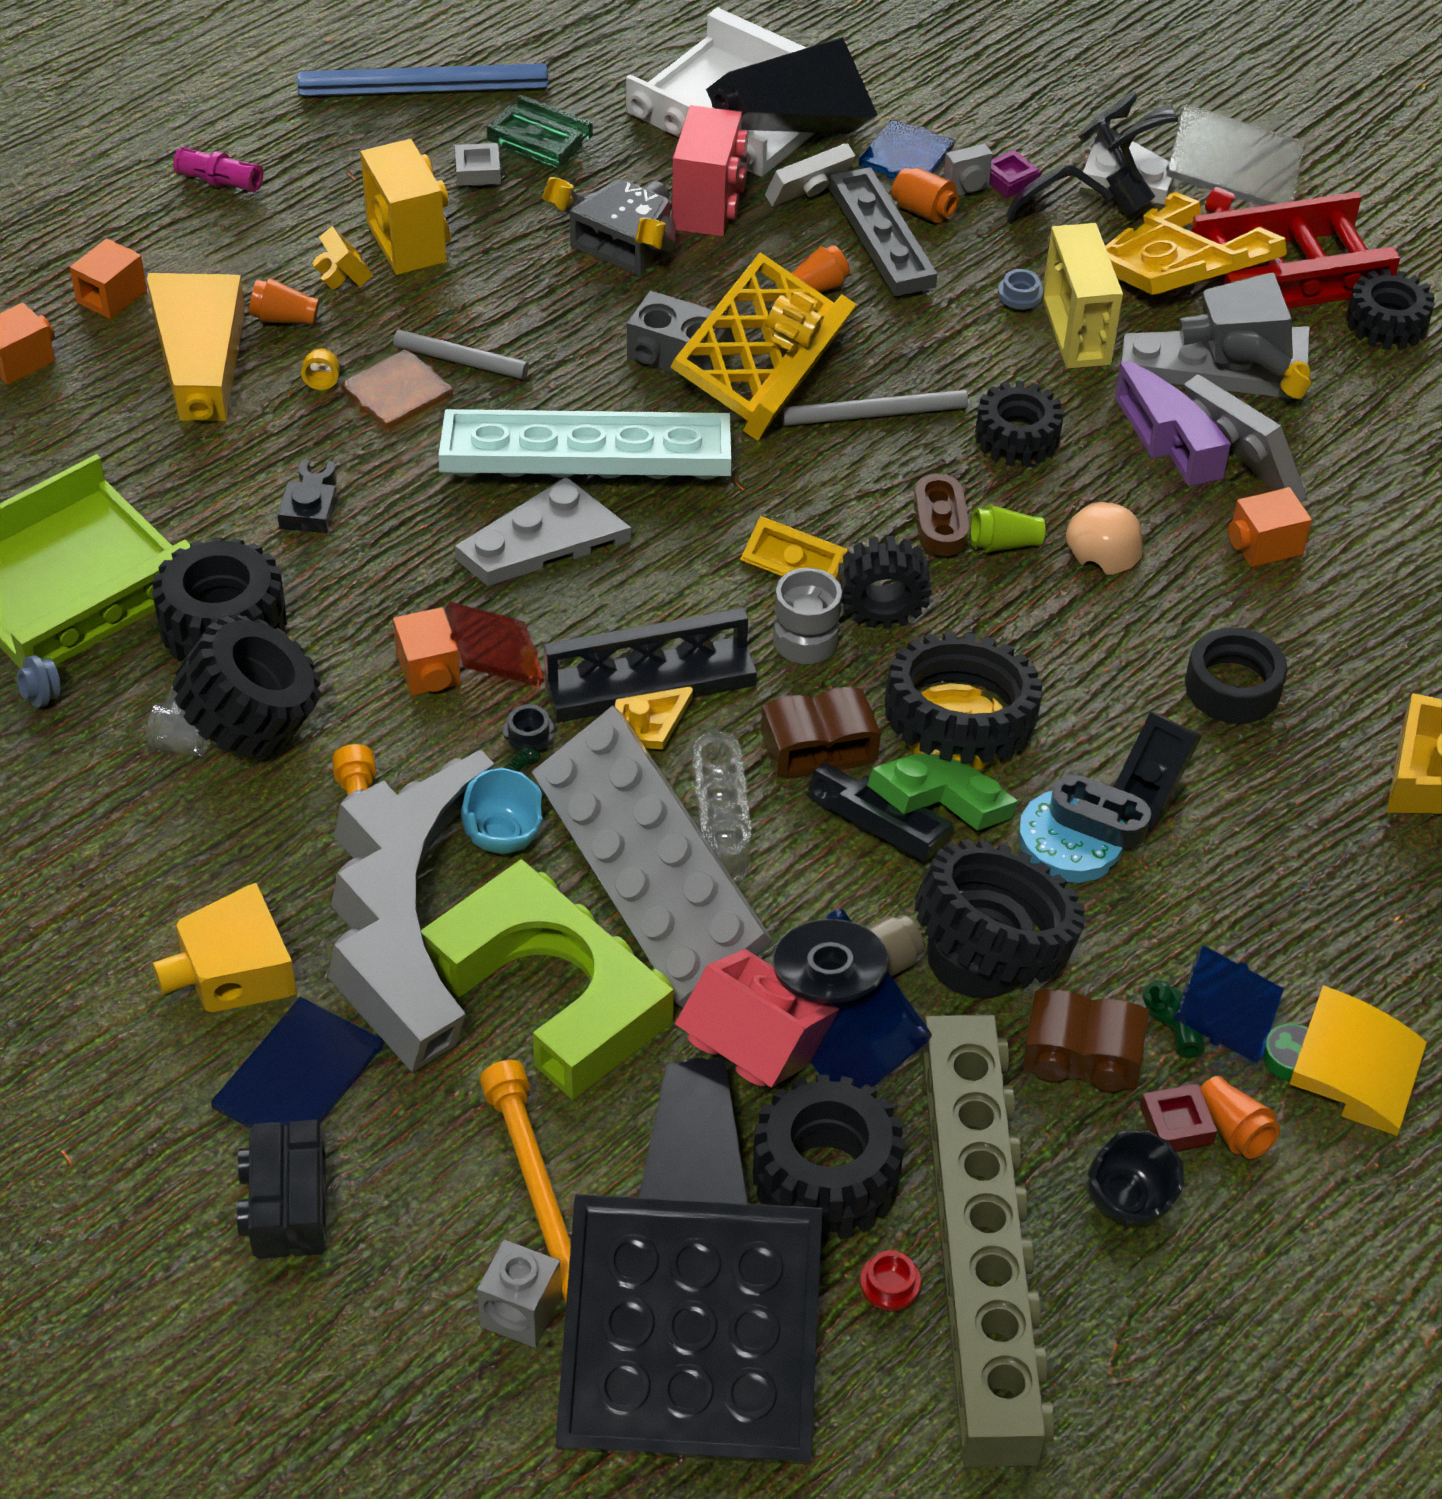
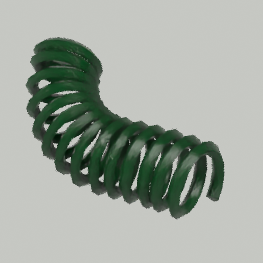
M533 748L520 750L511 759V762L508 761L509 764H506L504 768L515 769L519 772L527 764L537 763L540 759V754Z

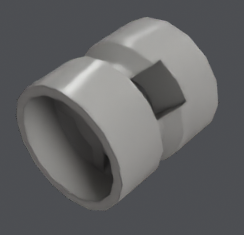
M798 568L786 573L778 581L775 594L776 615L774 618L773 640L774 646L780 655L791 662L800 664L819 663L828 659L836 651L839 640L840 622L838 620L841 614L842 590L840 583L833 575L820 569Z

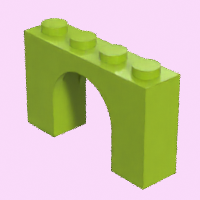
M522 859L421 930L424 947L441 982L459 998L505 964L530 955H550L565 959L579 967L590 980L586 991L577 1000L533 1032L534 1066L572 1100L673 1023L674 989L667 977L657 969H649L634 956L630 946L618 936L612 937L596 923L593 915L586 907L581 904L572 903L558 890L554 881L546 873H537Z

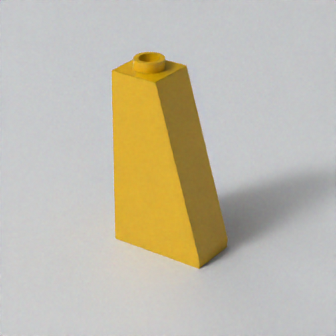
M148 273L147 281L153 316L179 420L227 421L245 315L241 275Z

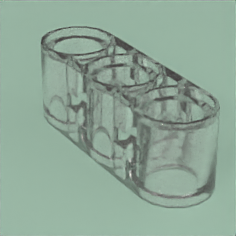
M713 731L698 737L693 747L692 788L696 823L733 881L738 883L749 872L751 823L742 753L738 740L732 735Z

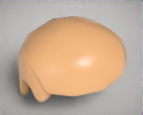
M1106 502L1091 503L1074 515L1068 523L1066 543L1082 566L1087 561H1093L1100 565L1105 574L1113 575L1131 569L1142 558L1143 537L1140 523L1130 510L1121 505Z

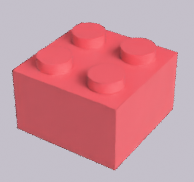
M690 105L673 156L672 219L675 221L676 230L724 237L728 220H736L739 207V193L744 192L747 178V167L740 166V157L745 158L748 145V131L741 130L742 112Z
M743 949L706 966L675 1025L689 1033L688 1040L698 1049L714 1055L719 1053L737 1065V1073L747 1081L759 1086L768 1085L772 1088L808 1066L840 1009L831 1003L814 1002L791 993L779 982L772 965L747 949Z

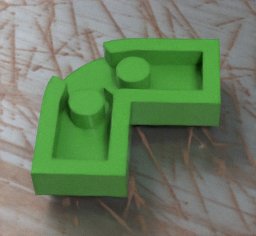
M936 754L910 755L874 767L867 786L903 814L941 802L977 831L1011 819L1018 800L1000 788L999 783L993 778L983 775L975 768L966 763H961L959 760L951 758V761L939 759L940 755Z

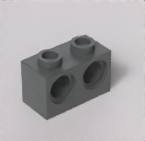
M650 290L627 322V358L680 375L670 368L672 362L713 310ZM713 328L718 343L733 342L734 336L731 328ZM691 355L688 359L703 370H714L710 355ZM722 355L724 364L730 355Z

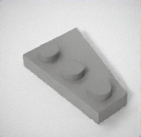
M1199 374L1183 384L1188 397L1217 424L1231 443L1230 451L1273 491L1290 487L1300 502L1307 498L1280 424Z
M565 477L455 545L456 560L489 586L541 570L544 567L545 561L566 554H571L573 559L591 554L592 546L611 540L615 546L630 542L631 527L569 478Z

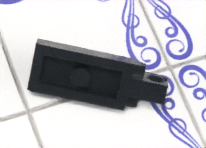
M826 762L814 769L806 794L809 798L825 810L830 809L851 820L857 828L872 832L892 843L903 854L917 857L925 862L950 842L954 830L952 822L925 807L903 814L867 786L869 776L865 775L861 779L856 780Z

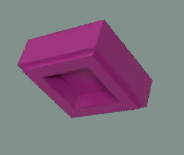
M1013 149L992 159L989 184L1008 199L1018 194L1029 183L1040 177L1042 171Z

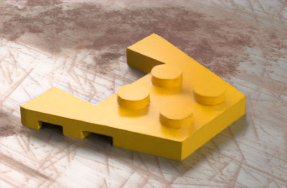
M1175 191L1165 198V207L1158 212V209L1152 208L1143 215L1144 224L1135 231L1133 228H1127L1105 247L1119 280L1154 295L1287 255L1286 241L1284 237L1260 227L1223 245L1188 231L1182 227L1192 223L1194 216L1201 215L1200 202Z

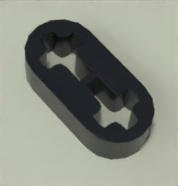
M1081 775L1064 776L1053 787L1049 809L1055 821L1064 827L1122 848L1137 846L1146 838L1151 811L1148 804L1136 795ZM1074 798L1080 799L1076 805L1070 804ZM1123 817L1130 818L1127 824L1120 823Z

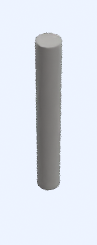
M400 329L396 331L393 345L396 348L525 380L528 374L529 363L523 360Z

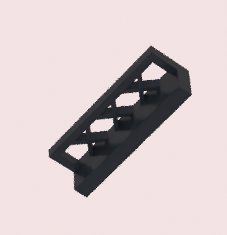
M745 608L544 644L545 687L556 722L561 723L602 715L610 707H615L616 699L691 687L694 698L756 686L757 671L747 648L748 616ZM734 628L733 638L717 641L709 640L717 631ZM677 638L684 640L674 649L661 650L659 648L667 640ZM628 647L634 649L625 658L612 659L609 657L617 649ZM574 657L584 659L575 667L558 670V660Z

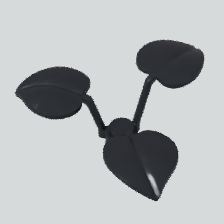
M1133 92L1114 104L1111 109L1099 114L1082 130L1078 137L1082 141L1097 129H1101L1109 145L1107 150L1109 153H1113L1120 166L1105 178L1110 185L1107 188L1072 164L1059 166L1038 177L1018 193L1007 211L1009 223L1012 224L1018 209L1027 200L1054 181L1067 176H1075L1100 193L1106 202L1114 198L1126 217L1141 209L1155 198V194L1137 169L1129 147L1138 134L1163 124L1179 122L1178 117L1174 113L1173 106L1166 104L1153 110L1116 140L1109 129L1111 120L1128 117L1133 103L1138 98L1137 93Z

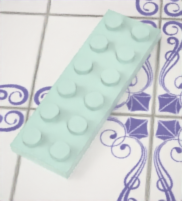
M445 409L439 449V472H452L458 476H472L477 473H501L508 477H519L526 473L550 474L559 478L569 477L574 474H597L604 478H616L621 475H646L654 479L667 478L670 475H693L699 479L731 476L730 413Z

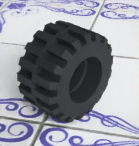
M222 537L211 538L212 541L202 543L201 540L190 543V548L186 550L179 548L171 553L172 560H164L158 567L160 574L154 575L152 593L162 643L165 648H170V653L178 661L185 659L205 629L212 622L217 623L219 618L226 616L233 620L237 615L247 616L254 622L256 619L267 622L268 626L274 629L279 628L285 632L284 626L287 625V614L280 568L276 566L275 559L270 553L263 554L262 547L254 543L246 546L242 539L233 538L231 541H223Z
M238 615L234 620L228 616L219 618L217 623L212 622L205 629L175 673L177 676L173 681V690L178 693L174 698L177 707L185 711L184 719L189 725H194L199 730L198 734L206 741L210 739L217 744V748L226 752L229 749L233 750L238 756L246 758L251 753L257 758L268 757L270 753L277 754L289 743L316 707V703L321 695V691L318 689L321 682L319 675L312 671L315 665L311 658L303 654V648L296 641H291L285 636L287 633L279 628L274 629L268 626V623L256 619L254 622L247 616Z
M816 1075V1082L808 1084L804 1078L793 1081L791 1092L780 1088L772 1095V1105L764 1104L759 1113V1124L755 1126L752 1177L753 1185H757L756 1196L760 1204L822 1208V1240L827 1239V1233L837 1232L839 1239L852 1237L854 1227L860 1228L863 1232L874 1227L875 1215L881 1218L886 1216L891 1209L892 1199L896 1200L899 1189L905 1139L902 1138L903 1126L900 1118L893 1117L894 1107L886 1098L877 1101V1090L867 1084L861 1089L854 1086V1079L844 1076L841 1077L840 1082L829 1081V1075ZM816 1147H832L848 1153L855 1160L843 1166L825 1167L806 1160L800 1154Z

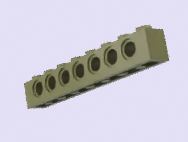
M995 1015L926 1016L922 1042V1058L963 1467L1039 1466L1044 1441H1053L1054 1415L1051 1402H1041L1039 1384H1045L1047 1380V1358L1045 1347L1043 1345L1035 1346L1033 1328H1039L1040 1301L1038 1291H1028L1026 1274L1033 1273L1034 1256L1031 1237H1021L1020 1222H1025L1027 1218V1195L1025 1186L1015 1185L1014 1170H1020L1021 1147L1019 1136L1009 1135L1008 1121L1014 1120L1015 1100L1013 1086H1003L1002 1072H1007L1009 1065L1007 1038L997 1037ZM963 1078H970V1079H973V1080H975V1081H969V1080H965V1079H963ZM969 1126L978 1127V1128H980V1129H982V1130H973V1129H970V1128H968V1127H969ZM972 1176H981L988 1180L979 1181L972 1178ZM986 1227L992 1229L995 1232L984 1233L976 1228ZM987 1279L994 1280L1002 1286L992 1287L981 1281ZM992 1333L1000 1334L1009 1339V1341L997 1342L986 1335ZM1005 1389L1012 1392L1016 1397L1011 1399L996 1396L992 1390Z

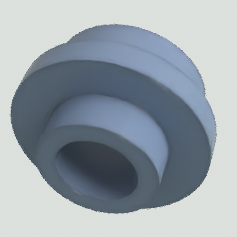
M1015 269L1009 271L1000 282L998 297L1005 305L1012 309L1026 310L1037 306L1041 302L1043 287L1040 284L1039 277L1034 272L1026 269Z
M36 655L26 657L23 662V668L17 671L19 692L22 698L29 699L34 707L47 706L49 700L57 699L60 695V679L57 668L50 658L40 659Z

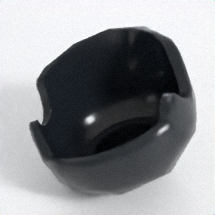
M1125 1130L1115 1134L1093 1159L1087 1172L1089 1179L1086 1184L1091 1200L1104 1216L1125 1227L1151 1225L1156 1220H1159L1171 1209L1184 1187L1181 1158L1169 1141L1148 1130Z

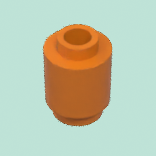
M918 167L901 170L892 186V199L898 202L901 209L934 223H941L946 218L951 217L959 203L957 187L954 182Z

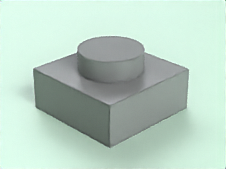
M498 143L455 145L457 186L501 184Z
M985 143L948 152L945 157L943 178L955 183L958 196L988 189L993 153Z

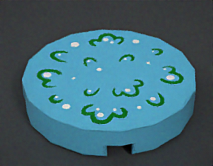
M1052 791L1045 792L1029 802L1020 818L1018 845L1022 852L1032 856L1030 863L1035 865V863L1038 864L1042 861L1051 867L1050 876L1060 874L1067 882L1074 883L1100 879L1109 873L1111 866L1115 865L1116 862L1118 864L1123 856L1124 848L1064 827L1055 821L1049 809ZM1074 798L1070 804L1076 805L1080 799Z

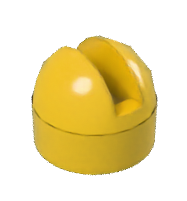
M323 348L312 350L305 357L301 368L303 381L309 387L316 390H327L333 387L340 373V364L337 356L330 350Z

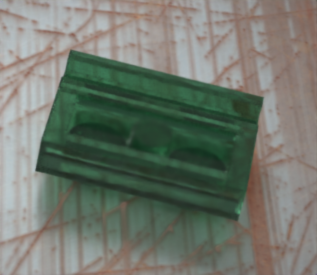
M523 95L517 97V104L515 106L510 104L487 126L488 141L498 143V145L509 150L516 151L559 169L583 146L585 138L590 139L593 136V122Z

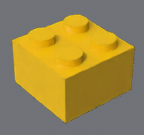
M412 139L360 151L366 221L395 274L398 275L447 262L445 243L451 241V234L447 220L444 217L443 208L449 205L448 194L443 181H436L428 156L420 154Z

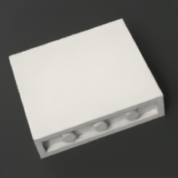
M717 7L707 15V37L652 80L646 82L631 74L626 77V112L680 138L690 105L713 108L706 89L726 73L802 50L806 47ZM745 130L748 131V145L745 158L740 157V166H746L748 171L763 177L815 133Z

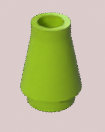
M987 504L984 509L975 508L972 513L969 529L970 542L973 547L982 548L984 553L1025 546H1041L1044 542L1046 528L1043 517L1030 516Z

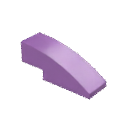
M1131 361L1120 362L1115 399L1151 458L1170 455L1188 486L1223 479L1231 443L1217 424L1195 402L1167 381Z

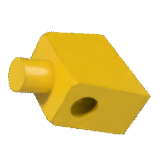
M257 883L248 885L181 918L175 925L181 953L152 963L158 986L163 995L194 985L204 1010L209 1012L287 998L297 994L292 960Z

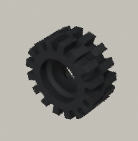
M1382 269L1381 276L1375 270L1368 272L1367 278L1362 275L1358 278L1357 284H1354L1346 315V321H1349V330H1356L1355 337L1360 341L1368 337L1367 344L1375 347L1377 342L1383 343V349L1391 350L1392 344H1396L1398 350L1406 349L1407 343L1412 347L1417 345L1419 339L1423 340L1426 336L1435 305L1434 293H1429L1430 287L1426 283L1418 285L1420 278L1414 275L1410 279L1404 278L1406 272L1398 270L1397 276L1391 275L1390 269Z
M1016 381V387L1011 388L1009 382H1004L1000 385V391L993 386L988 389L987 395H982L978 405L975 439L976 443H981L980 450L984 454L991 451V459L996 462L1001 457H1005V465L1010 466L1014 465V460H1021L1022 467L1030 466L1032 458L1037 464L1045 461V455L1051 458L1055 454V449L1059 446L1064 410L1061 409L1062 403L1059 398L1053 400V392L1047 389L1040 393L1041 385L1033 383L1029 389L1024 388L1025 381ZM1009 422H1023L1029 425L1020 426L1011 424Z
M886 536V543L879 544L878 538L874 537L869 539V547L865 548L859 542L853 546L854 554L847 551L843 555V563H839L838 567L839 583L842 590L841 604H843V610L847 615L852 613V620L860 623L866 618V626L875 628L877 621H883V628H892L891 621L898 619L902 626L909 623V614L917 619L922 615L921 607L928 608L930 597H932L927 557L923 556V550L918 545L912 548L911 541L904 538L897 545L894 536ZM886 579L898 581L896 583L884 586L872 584L876 581Z

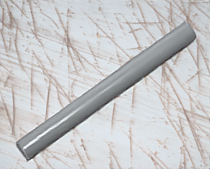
M966 390L782 407L781 419L783 426L965 409L968 407V395Z

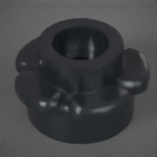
M527 704L516 707L510 712L503 726L504 738L509 740L510 747L517 751L530 748L537 751L542 750L553 740L551 733L554 732V724L549 718L548 713L537 705Z

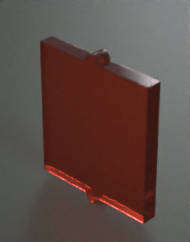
M454 602L448 603L445 611L452 630L450 638L456 642L464 668L538 687L541 686L545 679L537 659L539 651L533 647L524 621Z

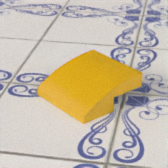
M1323 985L1292 1074L1290 1085L1345 1103L1341 1117L1398 1136L1427 1042L1406 1025L1376 1007Z

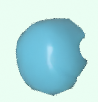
M503 767L482 771L469 782L464 795L461 817L466 836L471 838L472 843L483 851L504 855L525 850L537 837L543 820L541 810L542 792L540 788L526 775L518 771Z

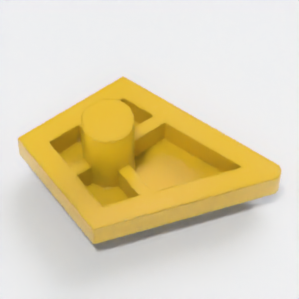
M684 687L616 699L615 708L624 715L645 748L664 749L693 698V689L691 687Z

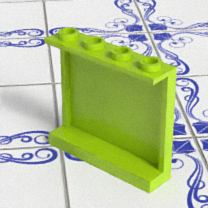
M97 454L0 503V648L20 669L23 668L24 659L34 655L40 659L50 658L56 666L156 611L152 593V582L154 575L160 574L158 567L164 560H172L171 553L179 548L185 550L190 548V544L185 539L172 546L105 480L101 457Z

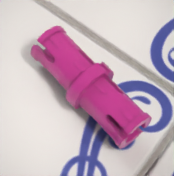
M182 146L181 149L176 151L173 160L174 171L177 174L206 180L209 185L219 188L229 185L255 193L256 190L260 189L263 182L264 173L261 165L231 159L228 154L219 151L210 154Z

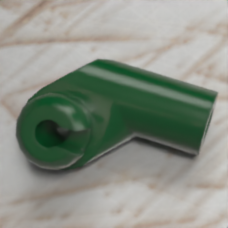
M1156 980L1149 983L1145 987L1142 997L1146 1009L1149 1010V1013L1155 1019L1174 1030L1178 1055L1184 1058H1194L1203 1054L1205 1043L1200 1009L1197 1002L1183 991L1170 986L1166 981Z

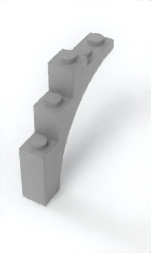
M482 750L462 760L456 758L449 761L437 774L422 782L413 781L407 784L398 794L383 780L365 791L358 789L350 793L339 806L334 838L353 859L348 861L336 875L331 907L348 924L351 930L343 934L333 947L328 978L412 1073L457 1045L465 1018L464 1011L441 982L424 947L416 913V873L433 842L461 814L464 795L469 782L482 771L493 769L494 763Z

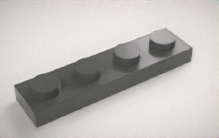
M868 167L830 175L831 193L893 295L900 296L936 288L938 273L872 168Z

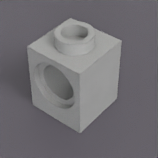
M503 1240L477 1288L480 1327L536 1348L561 1300L560 1260Z

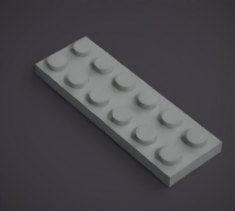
M614 706L610 707L532 771L651 964L670 981L674 989V1000L682 1008H684L708 964L743 949H747L756 955L773 942V939L624 715Z

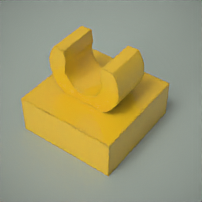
M333 226L319 236L328 252L317 256L312 264L322 274L321 279L332 290L340 287L346 280L347 275L359 287L373 277L357 249Z

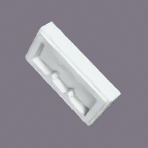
M842 144L776 170L765 196L771 206L774 207L804 194H807L809 197L817 195L830 184V175L848 171L856 155L849 144Z

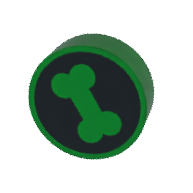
M1286 1023L1270 1031L1263 1049V1060L1266 1067L1275 1076L1291 1081L1308 1027L1295 1023Z

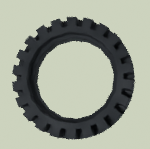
M944 632L942 640H939L935 634L924 636L923 643L915 639L908 643L907 649L902 647L897 652L896 658L892 660L887 680L884 707L886 708L885 715L887 721H892L891 728L896 734L903 733V741L910 746L920 742L919 751L928 755L935 749L939 750V759L951 761L952 755L957 754L960 755L961 763H973L974 755H978L982 763L992 762L995 753L1002 759L1009 757L1013 749L1020 751L1025 747L1026 740L1030 741L1040 710L1042 681L1038 679V671L1035 666H1028V658L1023 654L1014 656V648L1007 644L996 648V640L985 637L982 643L975 641L976 634L964 633L963 639H957L955 632ZM959 680L979 684L996 692L1010 706L992 713L968 714L948 710L928 701L916 689L935 681Z
M961 840L958 846L952 842L947 844L944 850L940 849L922 880L915 901V911H918L917 920L919 924L927 926L925 934L931 941L941 940L938 948L945 954L958 953V963L968 967L973 962L979 965L978 973L990 977L992 971L998 972L999 980L1011 983L1016 975L1021 984H1031L1034 978L1039 982L1048 981L1051 975L1055 977L1061 972L1073 953L1085 926L1086 917H1083L1085 909L1082 903L1077 902L1079 896L1074 889H1064L1067 881L1060 874L1055 876L1049 875L1051 867L1042 861L1037 865L1030 863L1032 856L1022 851L1019 856L1013 855L1010 846L999 844L995 850L990 841L979 840L976 846L971 840ZM991 890L1007 895L1024 907L1040 931L1021 930L997 922L975 909L959 891Z

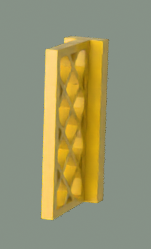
M760 252L675 357L670 368L746 419L748 422L742 431L758 441L779 414L781 408L785 406L839 334L856 304L842 294L835 303ZM758 271L773 280L777 289H760L756 278ZM800 291L819 301L815 310L823 315L824 319L816 338L808 348L798 344L796 350L792 349L790 352L771 342L774 330L766 327L768 312L764 301H776L780 295L791 299L794 292L798 293ZM752 301L756 315H739L735 302ZM713 328H731L735 342L718 343ZM743 328H761L765 342H747ZM769 354L774 369H756L752 355ZM691 355H710L714 370H703L688 359ZM722 355H740L744 369L726 370ZM730 382H749L753 395L752 399L748 401L733 391Z

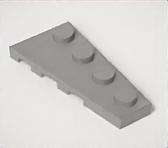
M1309 326L1292 327L1293 359H1291V364L1295 361H1301L1308 365ZM1180 331L1124 334L1121 362L1131 361L1156 374L1170 384L1183 385L1199 374L1226 391L1296 399L1287 395L1280 387V382L1285 375L1275 376L1255 362L1226 364L1215 362L1208 341L1183 345Z

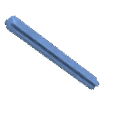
M543 63L301 71L297 75L298 92L302 97L545 89L548 85V69Z

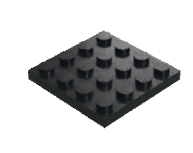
M575 1194L555 1443L556 1450L810 1465L822 1208Z

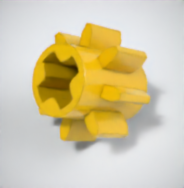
M800 291L798 293L794 292L791 299L780 295L766 321V327L776 331L771 342L790 352L792 349L796 350L798 344L808 348L816 338L824 319L823 315L814 311L819 301Z

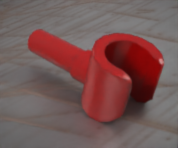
M1215 187L1206 200L1205 210L1209 213L1233 210L1231 204L1234 201L1235 195Z

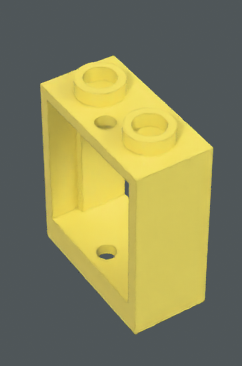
M1096 223L1052 226L1042 300L1065 366L1068 369L1111 365L1123 292ZM1059 261L1062 262V263H1059L1058 265L1054 266L1055 263H1057V262H1059Z

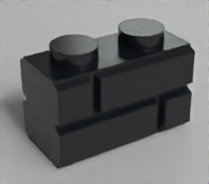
M318 1120L290 1121L288 1125H283L281 1122L253 1124L250 1127L249 1148L238 1149L240 1185L249 1184V1199L237 1200L239 1236H249L252 1254L258 1259L286 1257L290 1253L294 1256L322 1255L326 1251V1147L322 1123Z

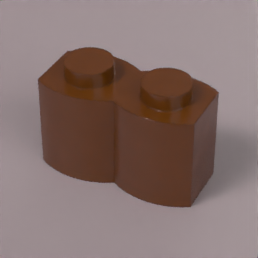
M837 687L814 697L804 695L782 696L762 706L760 731L777 776L793 778L811 775L814 769L824 762L837 769H850L869 764L878 759L881 733L863 689Z
M1036 990L1025 1046L1023 1069L1046 1081L1058 1082L1081 1079L1101 1090L1109 1092L1137 1089L1149 1010L1135 1003L1123 1000H1091L1080 994L1064 990Z

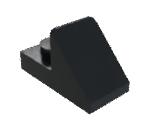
M1156 712L1149 713L1114 785L1115 788L1136 795L1148 804L1151 811L1148 826L1150 831L1155 829L1185 790L1188 783L1181 780L1202 737V735Z

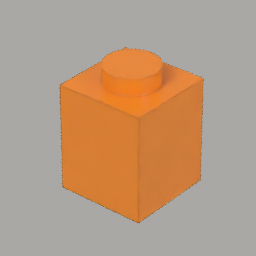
M107 238L70 266L76 303L109 319L115 317L147 291L141 255Z
M23 302L0 313V378L7 385L55 362L52 347L55 334L52 326L43 315L37 316Z
M1290 487L1238 499L1233 520L1228 527L1229 539L1232 546L1236 550H1240L1250 567H1255L1303 555L1312 519Z
M443 607L394 617L396 654L410 695L414 696L440 691L445 688L461 685L459 652Z

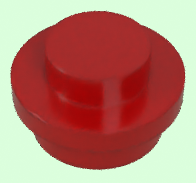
M887 1250L880 1252L868 1260L862 1268L860 1276L861 1292L865 1299L876 1308L886 1311L902 1310L910 1306L919 1295L921 1287L920 1272L913 1261L899 1251Z

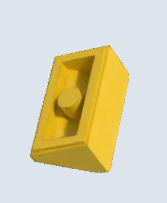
M760 516L740 560L780 577L798 568L820 569L833 575L839 582V563H843V555L849 550Z

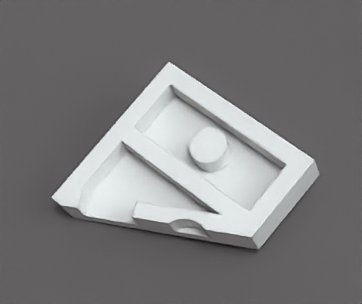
M1099 128L1083 172L1107 188L1110 184L1105 178L1120 166L1113 153H1109L1107 150L1109 145ZM1109 128L1115 140L1121 136V134ZM1133 141L1129 149L1136 167L1155 194V198L1150 202L1165 205V198L1169 194L1176 165ZM1081 181V187L1092 189Z

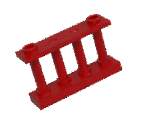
M1359 192L1197 215L1193 217L1191 232L1220 245L1258 227L1284 237L1286 242L1297 241L1308 260L1286 263L1283 257L1264 262L1266 266L1249 269L1243 268L1226 273L1223 283L1225 285L1233 281H1240L1274 272L1288 309L1351 299L1354 284H1357L1358 278L1362 275L1367 278L1368 272L1374 270L1381 276L1382 269H1390L1391 275L1396 276L1401 258L1394 246L1368 250L1354 228L1362 199ZM1337 234L1348 253L1327 256L1316 237Z

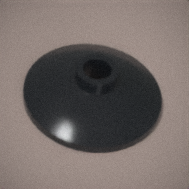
M838 919L816 920L793 928L779 940L773 954V968L779 982L791 993L820 1003L847 1002L870 993L882 982L888 967L887 950L882 940L874 932L857 923Z

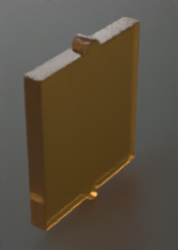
M404 349L341 383V390L359 405L360 412L371 415L386 430L399 425L453 395V388L434 372V366H426L408 349Z

